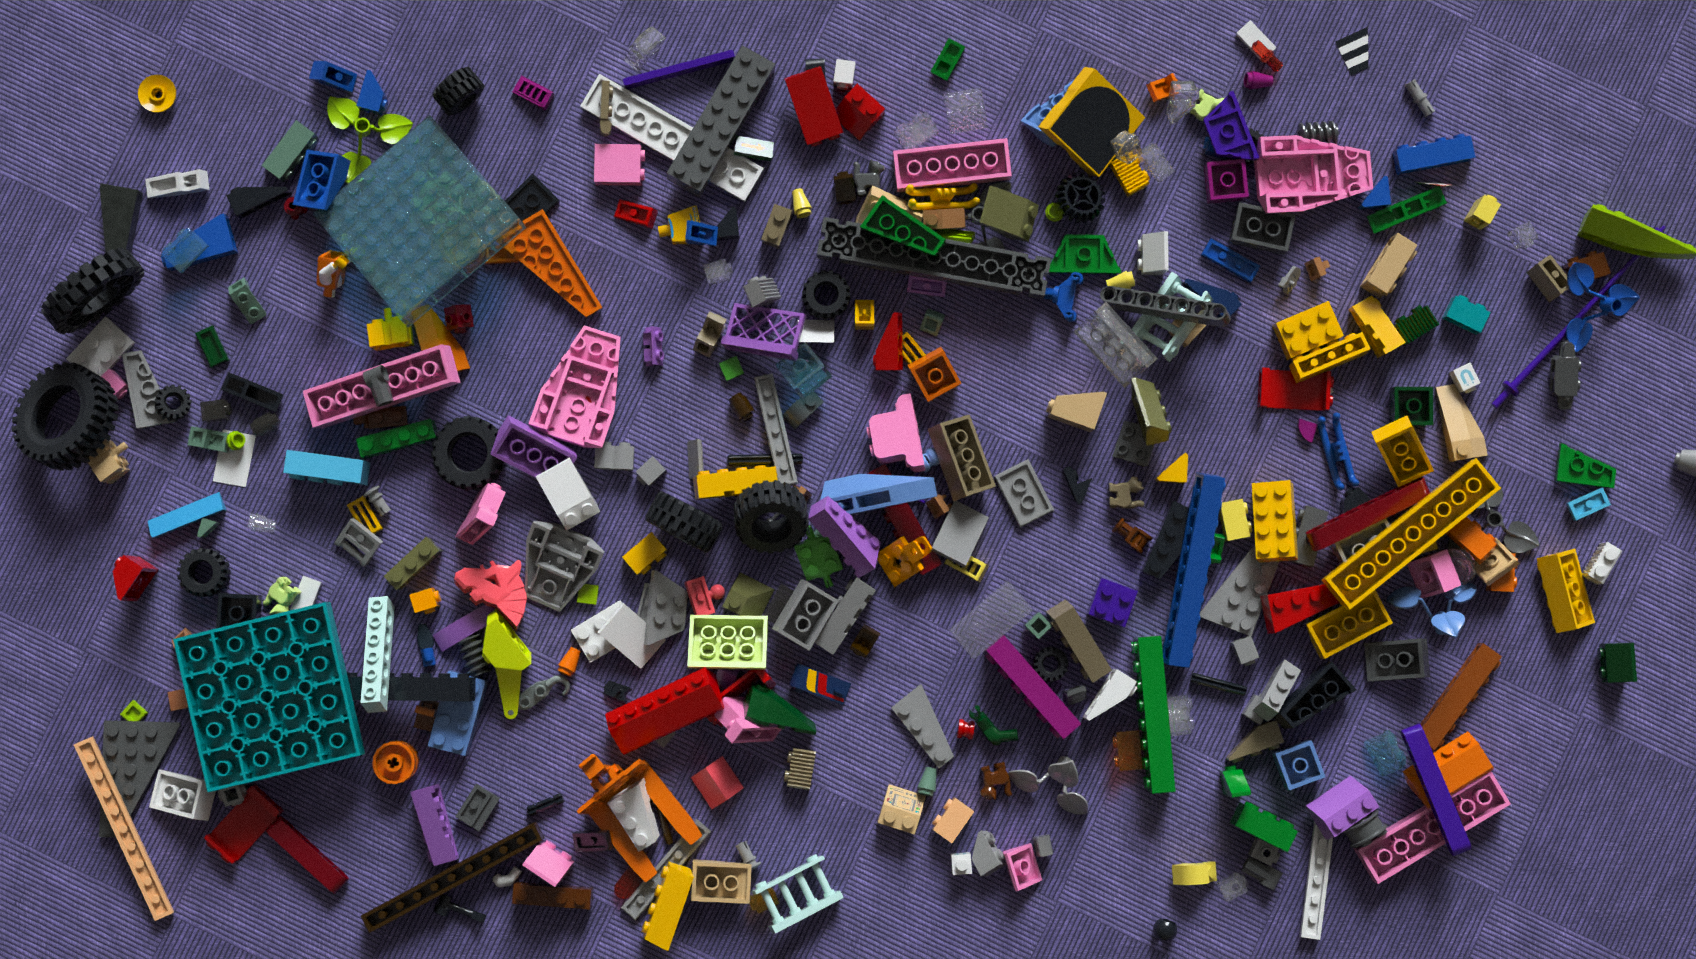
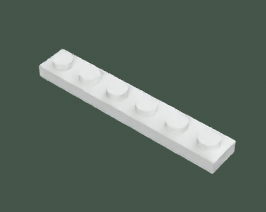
M1315 822L1300 937L1320 940L1333 838L1325 839Z

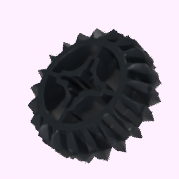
M1074 172L1072 176L1068 174L1065 179L1060 181V185L1056 187L1058 192L1054 196L1058 198L1055 204L1060 205L1058 211H1064L1062 217L1068 215L1069 221L1075 218L1076 223L1080 221L1086 223L1088 220L1092 221L1100 215V211L1104 209L1102 204L1105 203L1106 199L1102 197L1105 195V192L1100 191L1102 185L1096 184L1098 179L1091 180V174L1085 177L1084 172H1081L1079 175L1077 172ZM1084 193V195L1081 197V200L1076 202L1078 200V197ZM1075 207H1080L1083 210L1085 209L1086 211L1078 210Z

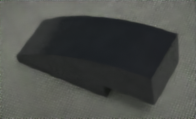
M227 372L220 388L225 392L274 412L277 411L283 394L230 372Z

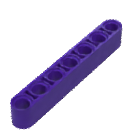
M1418 723L1401 730L1402 739L1450 854L1454 857L1471 850L1470 841L1422 726Z

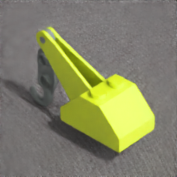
M497 609L487 615L482 656L488 664L492 663L496 669L506 718L514 719L519 710H528L544 699L549 694L553 685L558 682L565 685V690L562 693L563 696L569 692V681L563 676H554L547 680L538 681L520 693L522 670L531 665V652Z

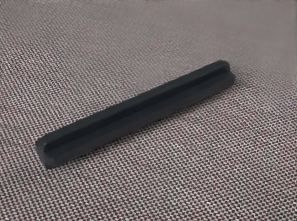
M801 453L791 454L794 464L803 463V455ZM772 454L728 455L727 464L729 466L774 465Z

